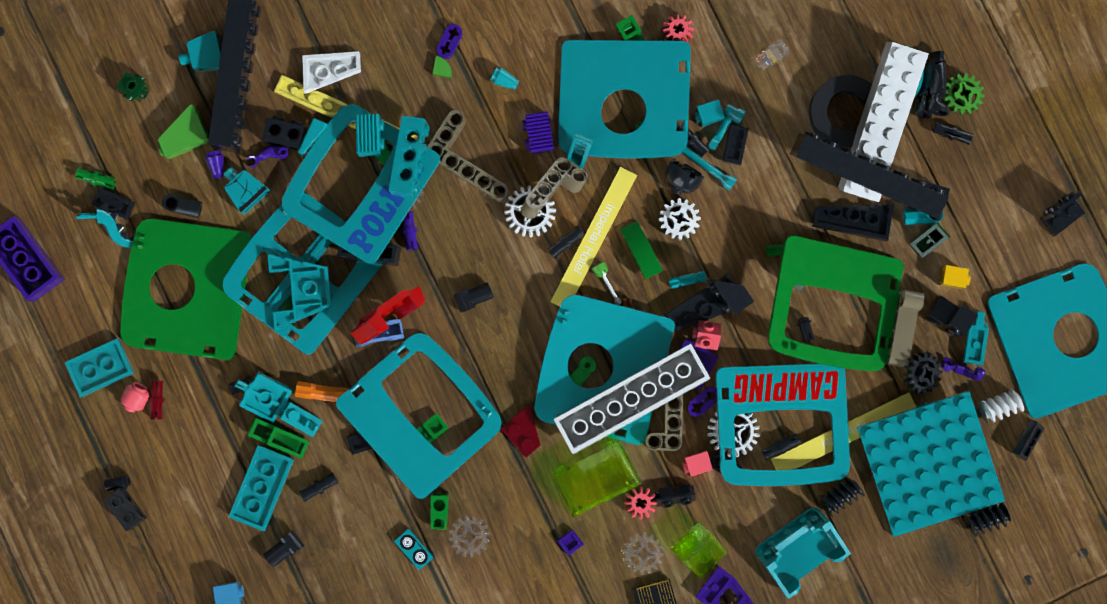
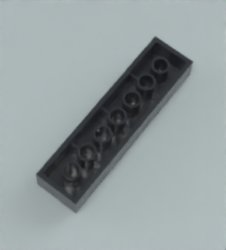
M228 0L208 145L215 150L238 153L239 148H242L243 137H240L241 129L245 128V118H243L244 111H247L248 108L246 94L250 91L251 82L248 79L249 73L253 71L251 58L256 51L254 36L258 35V25H256L257 17L261 15V6H259L256 0Z
M806 131L805 134H798L790 155L927 215L940 218L949 198L943 195L945 191L930 185L927 188V183L918 179L911 178L908 180L909 175L894 170L892 173L890 172L891 167L877 162L874 165L872 164L874 160L862 155L856 157V152L843 147L838 149V144L823 139V141H819L820 136Z

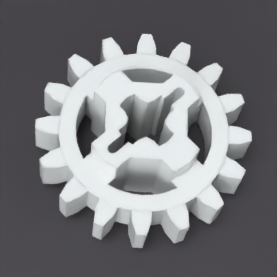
M678 198L677 203L671 200V206L665 204L664 208L666 211H660L663 217L659 218V222L664 223L660 228H666L665 235L671 233V239L678 236V239L682 240L683 235L688 239L689 232L695 234L696 232L693 228H699L700 226L696 223V221L701 220V217L696 216L699 209L693 210L695 204L693 203L689 206L687 199L684 203H681L680 198ZM680 207L679 211L670 212L673 208ZM687 210L691 213L692 219L688 217ZM682 215V219L685 220V222L682 221L680 224H678L677 219L675 217ZM667 219L672 222V229L668 225ZM684 226L690 227L686 231L679 232L680 228Z

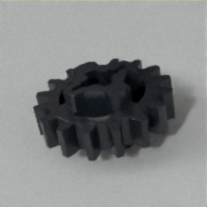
M919 352V355L914 353V359L908 358L909 365H904V368L907 369V372L903 373L904 376H907L904 383H907V388L915 393L926 394L927 391L932 392V386H938L936 381H941V378L938 376L943 373V371L939 370L942 364L938 363V357L933 356L931 353Z

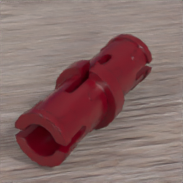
M151 380V398H149V402H151L150 419L152 420L156 419V411L157 420L163 419L162 402H164L165 398H163L164 381L158 380V388H156V380Z

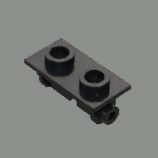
M689 484L676 486L677 493H673L672 487L659 488L658 491H655L657 507L669 508L674 504H691L696 500L694 486Z

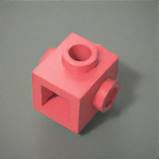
M698 320V325L693 327L692 338L695 339V347L718 350L721 339V323Z

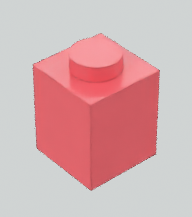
M707 451L684 457L685 462H682L685 474L689 473L691 477L713 470Z

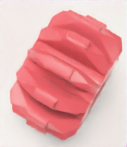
M676 14L675 20L669 16V22L663 23L665 28L662 29V33L667 34L664 40L671 39V41H685L688 43L687 39L693 38L691 32H694V27H689L692 21L685 22L686 15L679 19V14ZM680 27L681 32L675 33V30Z
M639 486V493L636 492L635 488H632L631 490L634 495L626 494L631 501H624V504L631 505L626 508V511L630 512L634 509L631 514L633 518L637 512L639 513V519L643 518L642 513H645L646 517L649 518L650 514L647 511L655 512V509L650 506L657 505V501H650L655 497V494L647 496L650 489L647 488L643 493L642 486ZM638 498L646 500V503H643L644 507L636 506L635 503H638L636 501Z

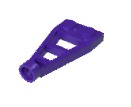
M720 566L716 568L695 595L704 604H721L719 602L720 596L726 589L730 588L738 597L736 604H754L735 578Z

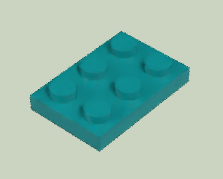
M119 338L64 362L81 398L134 374Z

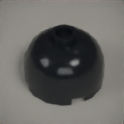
M670 160L665 171V179L667 184L672 187L671 191L681 195L682 192L688 194L697 190L704 179L702 173L687 164L678 165L680 161Z

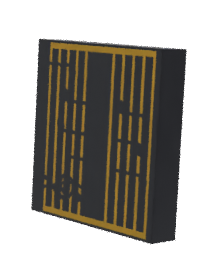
M670 578L632 588L636 604H677Z

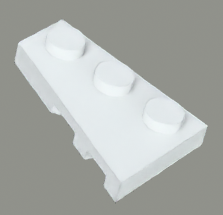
M359 51L302 55L305 94L361 72Z

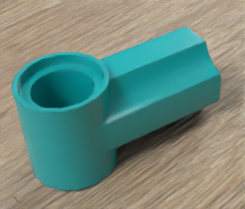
M903 209L904 225H932L941 221L944 215L942 211L939 219L932 220L929 215L916 209Z

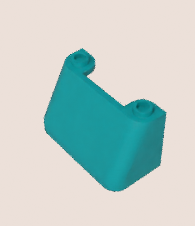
M815 507L809 508L760 543L755 549L756 556L788 599L798 594L801 588L798 580L824 561L830 559L833 562H841L851 554L830 520Z

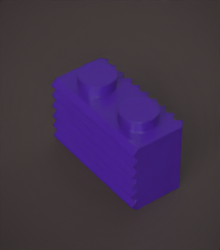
M548 111L526 114V120H522L523 130L528 131V138L525 139L526 149L531 150V154L554 151Z

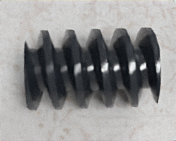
M846 478V484L843 482L839 483L840 489L834 486V493L827 491V497L824 495L820 496L823 506L832 517V511L839 514V506L844 510L846 509L845 502L852 505L851 498L858 501V493L863 497L865 496L855 480Z
M1001 502L999 507L992 505L991 509L986 507L984 512L982 510H978L977 514L971 512L969 516L966 515V520L971 532L975 537H978V530L984 535L985 528L992 532L993 525L997 530L1000 529V523L1007 527V521L1011 522V517L1006 505Z

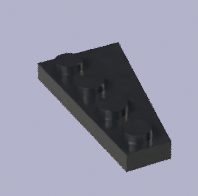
M894 204L815 207L812 227L887 242Z

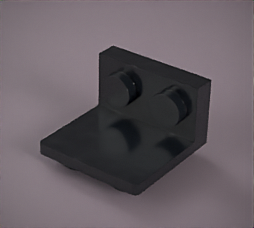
M1081 191L1064 195L1058 200L1059 204L1051 205L1043 211L1044 215L1039 219L1053 237L1085 214L1076 199L1083 195Z

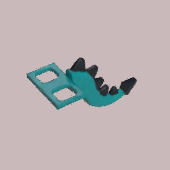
M104 202L97 208V213L77 214L76 219L97 218V223L105 226L113 242L122 247L132 248L134 235L128 239L127 231L120 233L124 225L116 223L118 213H109L107 203Z

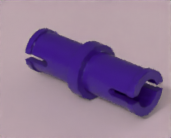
M409 211L402 221V234L405 235L406 251H411V249L414 251L418 249L416 239L417 228L414 225L413 211Z

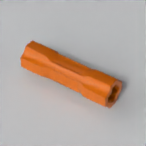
M297 381L295 397L336 402L350 388H338Z

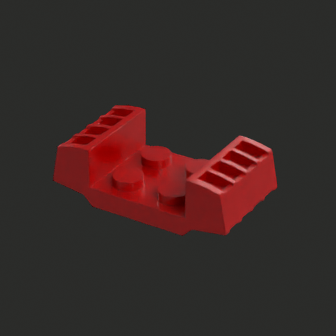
M418 286L410 291L402 290L359 319L358 326L350 334L360 344H364L389 329L383 318L390 314V312L393 311L398 319H402L418 309L426 301L420 287Z

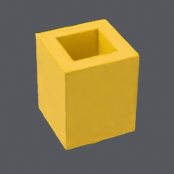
M949 265L942 266L939 285L957 289L966 288L971 279V275L968 274L969 269Z

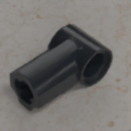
M168 194L162 200L163 207L171 213L199 218L202 211L203 202L179 197L174 194ZM170 199H176L177 201L174 208L168 207Z
M488 282L453 295L460 313L494 298Z
M294 530L281 538L279 543L263 554L266 561L272 567L278 565L286 557L293 555L305 546Z

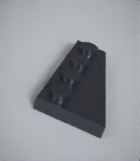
M728 273L718 279L734 283ZM705 287L665 313L664 316L674 321V331L697 324L698 320H709L716 316L727 314V312L720 308L718 304L720 300L713 296L708 288Z

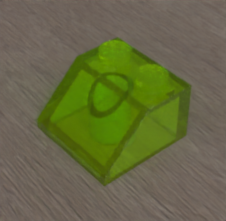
M700 522L693 526L671 548L700 579L728 553Z

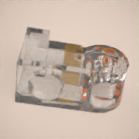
M780 38L755 56L752 61L761 73L789 56L790 51Z

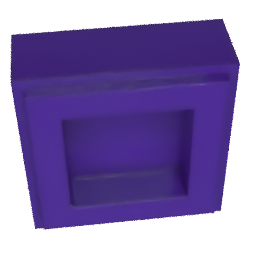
M573 529L557 540L568 556L584 545Z

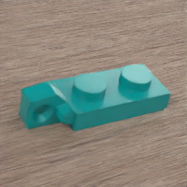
M975 311L978 317L966 336L963 363L983 366L989 327L988 323L984 322L985 312Z

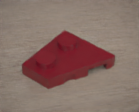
M530 405L526 406L501 428L526 458L541 445Z

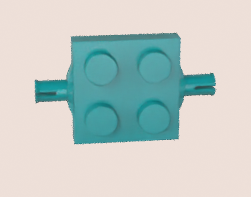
M259 371L249 384L239 379L235 383V387L244 391V396L239 402V406L272 423L285 409L287 400L292 393V388Z

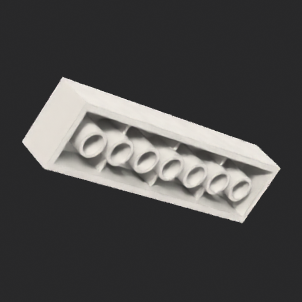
M886 42L853 146L851 147V150L856 152V157L862 155L874 160L872 163L874 165L877 162L891 167L928 53L894 42ZM841 177L838 186L839 190L876 202L880 201L881 194Z
M689 344L560 415L554 421L572 454H575L708 381L710 377L693 346Z

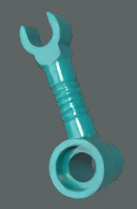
M730 104L727 105L723 113L726 117L708 148L713 151L717 149L731 122L740 124L746 114L745 110L737 109Z

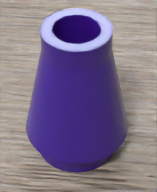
M221 150L206 153L205 160L213 175V179L225 177L224 154H221Z

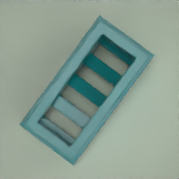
M315 118L312 120L298 150L301 156L305 157L328 124Z
M575 133L567 159L583 169L593 140Z

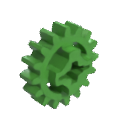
M965 73L961 78V75L957 74L955 79L953 77L949 79L946 90L947 97L942 101L948 102L947 106L953 108L952 113L958 110L959 115H963L964 111L969 115L971 114V109L975 112L978 110L977 105L983 104L980 99L985 97L984 94H981L984 87L978 86L981 81L975 82L974 75L968 78V74ZM956 85L955 92L951 94L953 86ZM960 93H966V97L961 96ZM973 95H975L974 102L971 104V98Z

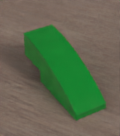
M638 221L621 228V233L644 280L661 273L663 270Z
M255 416L246 432L247 436L300 459L303 458L310 442Z

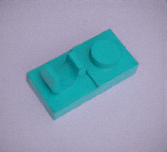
M290 401L279 417L284 422L311 437H314L323 422L322 419Z

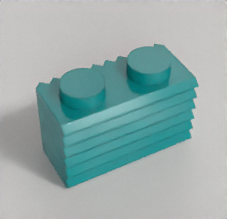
M379 114L356 115V153L359 157L382 155V150H385V139L382 138V131H385V122Z

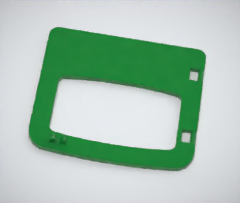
M788 236L783 245L768 329V343L770 347L778 353L822 365L875 372L881 370L888 360L890 338H892L899 297V286L904 268L903 262L899 259L803 237ZM891 279H896L894 290L889 289ZM800 285L824 288L855 295L878 303L880 305V313L873 352L870 355L844 353L807 345L787 338L785 336V327L793 287ZM881 337H886L884 348H879Z

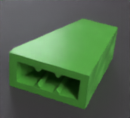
M194 104L189 105L158 138L160 145L157 147L162 156L172 159L208 143L209 135L198 108Z

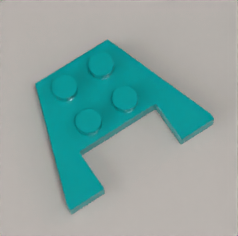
M271 254L268 255L270 273L290 271L293 310L273 312L274 330H279L332 306L328 267Z

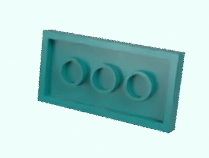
M258 445L229 518L261 531H266L295 459Z

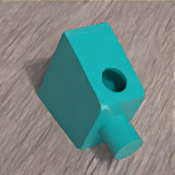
M211 31L187 42L188 52L178 54L181 65L191 63L192 68L197 72L219 70L222 48L219 34L216 31Z

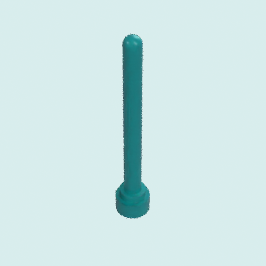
M688 147L683 151L684 155L719 179L723 188L727 191L737 181V178L733 175L723 174Z

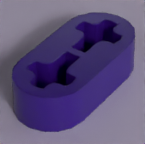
M451 24L446 28L437 46L439 57L446 60L454 55L463 36L460 26ZM457 29L458 36H454L451 41V34L449 32ZM449 43L450 45L448 49L450 53L446 52L445 55H443L441 48H445Z
M708 387L692 399L687 406L689 414L694 417L701 416L716 404L717 389ZM707 391L715 392L714 401L712 399H709L707 402L704 401L708 396ZM700 402L703 403V405L699 408V413L696 411H691L693 409V403L696 405Z

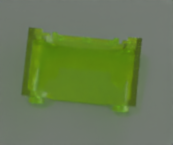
M616 439L607 442L605 444L606 448L571 466L565 467L563 464L553 469L555 473L551 475L572 518L642 484L621 440L617 442Z

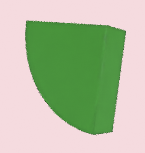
M436 56L433 76L452 79V71L447 61Z

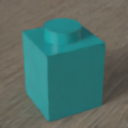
M719 100L697 106L694 113L695 121L697 124L700 123L701 128L723 121L725 118Z

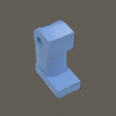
M401 319L387 321L386 324L389 326V329L364 344H360L355 339L356 348L364 347L369 343L403 339Z

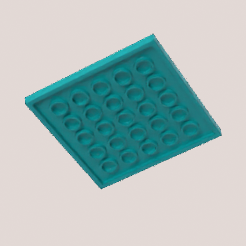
M970 391L946 397L857 427L893 537L1005 501Z

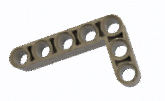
M450 111L427 147L432 150L434 148L440 149L439 166L495 201H506L509 191L504 183L450 150L466 124L465 118L460 111ZM459 116L461 121L459 124H452V118ZM449 132L451 137L448 140H442L441 136L443 133ZM450 158L457 160L454 166L447 165V161ZM466 168H471L473 170L472 174L468 177L464 176L463 171ZM482 178L489 180L488 185L485 187L479 185V181ZM498 188L505 190L504 195L501 197L495 195V191Z

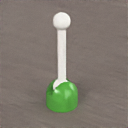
M602 262L591 268L595 276L601 277L605 281L614 298L615 305H621L622 300L617 297L606 277L608 272L606 263Z

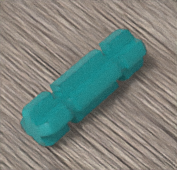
M701 271L697 272V274L692 273L679 276V278H670V288L704 282L707 279L706 273Z

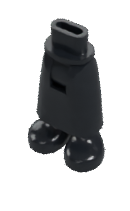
M944 51L930 52V59L926 61L927 65L924 68L923 82L918 92L920 102L915 108L914 115L920 118H931L932 114L937 116L949 115V107L941 102V99L947 97Z

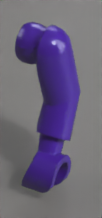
M268 146L258 152V155L247 158V160L253 158L256 161L255 165L249 167L254 168L259 161H264L269 157L285 159L288 156V149L283 146Z
M947 357L944 358L941 365L942 369L946 372H949L951 369L955 373L976 381L982 380L986 373L981 367H976L974 371L958 363L953 364Z

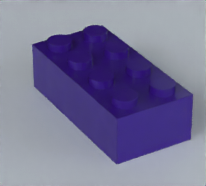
M13 216L0 225V264L27 301H37L65 280L21 218Z

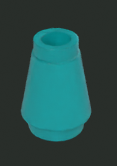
M496 67L490 78L494 85L513 90L516 89L519 83L518 79L502 67Z

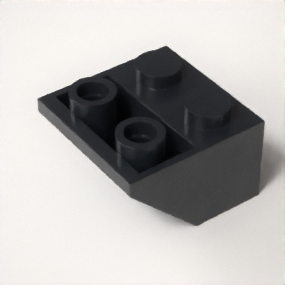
M714 279L707 280L709 292L720 300L718 304L724 312L736 315L754 302L743 285Z

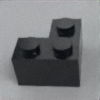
M940 295L935 298L925 316L929 318V323L936 327L940 325L945 329L944 332L954 337L966 335L978 314L963 305L957 306Z

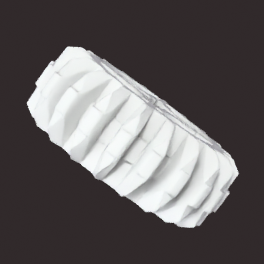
M531 186L527 187V192L524 191L523 187H520L521 194L515 190L513 193L516 198L508 197L512 204L505 203V206L510 208V210H505L504 214L511 215L506 218V222L513 221L509 227L517 226L515 229L516 234L519 233L520 229L523 230V237H525L526 231L529 232V237H533V231H536V235L540 236L539 229L547 232L545 225L548 227L552 226V223L548 220H555V216L550 215V213L556 212V209L550 208L555 203L554 201L547 202L545 204L546 213L540 211L534 217L544 218L540 224L529 227L532 219L525 217L524 224L522 225L515 218L514 210L521 213L522 205L516 204L528 196L531 192Z
M715 412L714 415L717 417V420L710 418L714 426H707L708 429H713V433H708L707 436H714V439L710 440V444L717 442L714 449L718 450V414ZM752 412L747 415H737L743 418L745 422L738 425L734 424V428H739L736 431L735 437L737 447H735L736 457H739L740 450L743 455H746V447L749 450L753 449L749 445L750 442L757 444V441L753 440V436L759 437L758 433H754V430H758L759 426H753V423L757 422L756 418L749 419L753 415ZM748 427V437L742 443L741 432ZM724 448L725 452L728 450V457H731V448Z

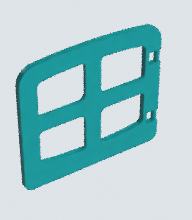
M303 193L300 199L302 206L337 227H341L346 223L313 197ZM281 205L254 235L223 279V289L230 299L302 353L310 355L323 342L378 272L382 264H368L357 261L340 287H336L329 282L331 307L320 311L303 329H297L290 324L279 330H274L273 312H278L292 293L290 271H288V275L266 302H261L242 288L241 282L262 252L315 264L332 243L330 240L319 235L303 256H294L274 240L275 235L292 218L284 211ZM243 295L252 300L249 305L240 300ZM291 330L300 336L297 341L288 336Z

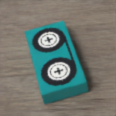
M407 529L394 541L418 570H421L434 558L410 529Z

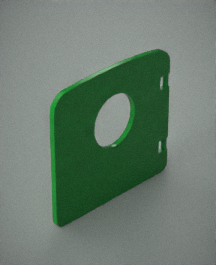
M158 219L142 221L136 228L125 279L120 332L123 342L133 348L221 360L233 359L236 355L243 307L225 294L223 279L252 239L251 234L245 231ZM172 264L186 268L192 274L195 281V292L191 301L184 307L176 310L160 307L153 300L150 293V282L156 271ZM248 272L241 282V286L246 289ZM244 295L240 298V300H242L243 302H244ZM146 338L156 339V345L145 344ZM205 346L216 347L215 354L205 353Z

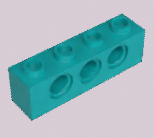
M402 116L388 189L391 195L414 198L415 192L418 193L419 191L418 174L422 173L423 163L421 158L426 152L424 141L425 137H428L430 129L424 118ZM412 135L418 136L416 141L409 142V138ZM408 154H414V158L412 160H406V156ZM411 172L410 178L402 179L404 173Z

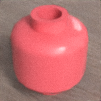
M136 382L127 385L120 399L124 409L129 412L143 410L149 398L147 387Z

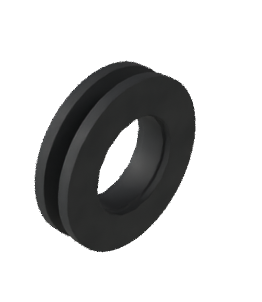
M840 75L826 81L815 92L809 106V121L814 133L820 136V140L823 141L825 139L838 144L837 148L839 149L841 147L851 149L857 129L842 131L835 128L829 121L827 107L834 96L841 93H849L856 96L865 108L872 86L869 81L855 75Z

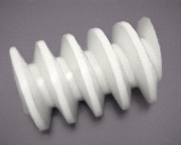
M1009 390L1008 394L1005 392L1001 393V397L996 395L993 399L988 398L986 402L980 401L979 403L980 413L987 424L989 418L994 423L996 421L995 416L1002 420V413L1010 417V410L1014 414H1017V408L1021 412L1024 411V405L1019 394L1013 390Z

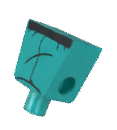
M231 167L224 173V176L229 180V183L224 188L239 212L243 215L271 192L269 188L245 170L238 174Z

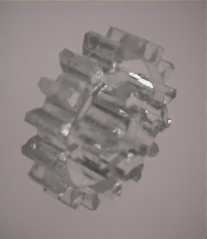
M466 515L464 521L462 518H458L459 524H452L455 530H449V533L453 534L449 541H454L451 548L457 547L456 553L458 554L462 551L463 557L470 553L472 558L474 557V552L481 555L480 549H487L484 543H490L486 536H489L491 532L485 531L488 524L483 526V519L476 521L475 515L472 519H469V516ZM472 524L477 525L481 531H476L472 528ZM462 525H465V526H464V528H465L464 532H463V533H460V534H457L458 529H459ZM468 531H470L471 534L477 535L472 538V541H469L468 538L464 537L465 535H467ZM483 538L481 544L475 548L476 540ZM459 542H464L468 549L462 547Z
M643 532L642 536L636 533L635 539L630 536L629 540L631 542L624 543L627 550H622V553L627 554V556L623 560L629 561L627 567L633 566L634 573L639 569L641 575L644 574V570L651 574V568L657 570L656 564L663 563L659 558L665 555L660 552L664 547L663 545H657L660 540H653V534L647 537L646 532ZM640 541V545L637 548H632L636 542ZM648 541L655 546L656 550H650ZM642 548H645L646 552L650 553L645 555L644 558L637 554L642 551ZM631 556L637 557L639 565L632 561ZM655 558L651 564L646 566L649 559Z

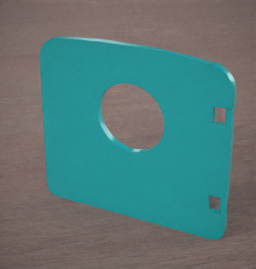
M565 41L562 45L558 130V141L562 150L566 153L569 152L576 133L593 140L588 157L661 158L678 156L683 153L688 142L691 47L689 43L685 41ZM679 62H686L685 72H679ZM618 90L636 92L642 97L646 105L644 122L637 130L628 134H618L609 130L602 120L601 110L604 101L610 94ZM677 121H683V131H677Z
M1080 264L993 295L988 299L989 311L1030 417L1035 419L1107 394V288L1100 273L1094 266ZM1072 273L1073 279L1064 282L1062 276ZM1016 293L1018 299L1009 302L1007 296ZM1076 312L1086 315L1093 321L1097 329L1098 337L1094 349L1081 358H1072L1064 355L1054 342V327L1058 320L1068 313Z
M580 295L566 297L560 304L544 354L534 405L536 415L540 420L556 425L554 419L558 417V414L568 412L666 358L675 328L674 321L663 316ZM586 343H596L608 350L613 360V370L610 378L597 388L589 389L578 386L572 381L568 373L567 366L571 353L578 346ZM653 411L620 428L626 430L625 437L616 435L615 432L606 437L635 445L643 444L647 436Z

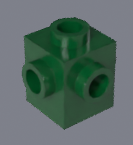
M125 72L116 88L123 92V97L129 101L137 100L141 102L149 94L150 86L145 83L147 79L136 73L133 76Z

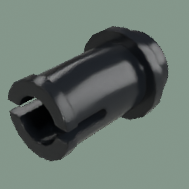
M809 317L798 319L797 326L800 328L803 342L814 340L815 337L810 324L812 320H809Z
M121 474L120 477L104 480L107 492L119 488L127 489L131 485L129 475Z

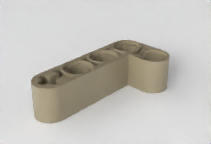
M564 157L558 158L526 197L521 207L522 215L529 219L536 217L561 185L573 193L581 191L587 180V173L569 159Z
M909 290L899 292L892 338H890L888 365L899 367L909 365L908 358L911 355L918 311L922 309L924 303V293Z
M683 394L676 398L679 402L677 408L672 409L668 403L664 404V433H649L646 436L645 445L650 450L675 451L681 447ZM671 417H675L678 420V425L675 428H671L668 425V420ZM651 436H656L659 440L658 445L655 447H651L648 443ZM672 436H675L678 440V444L675 447L668 445V439Z

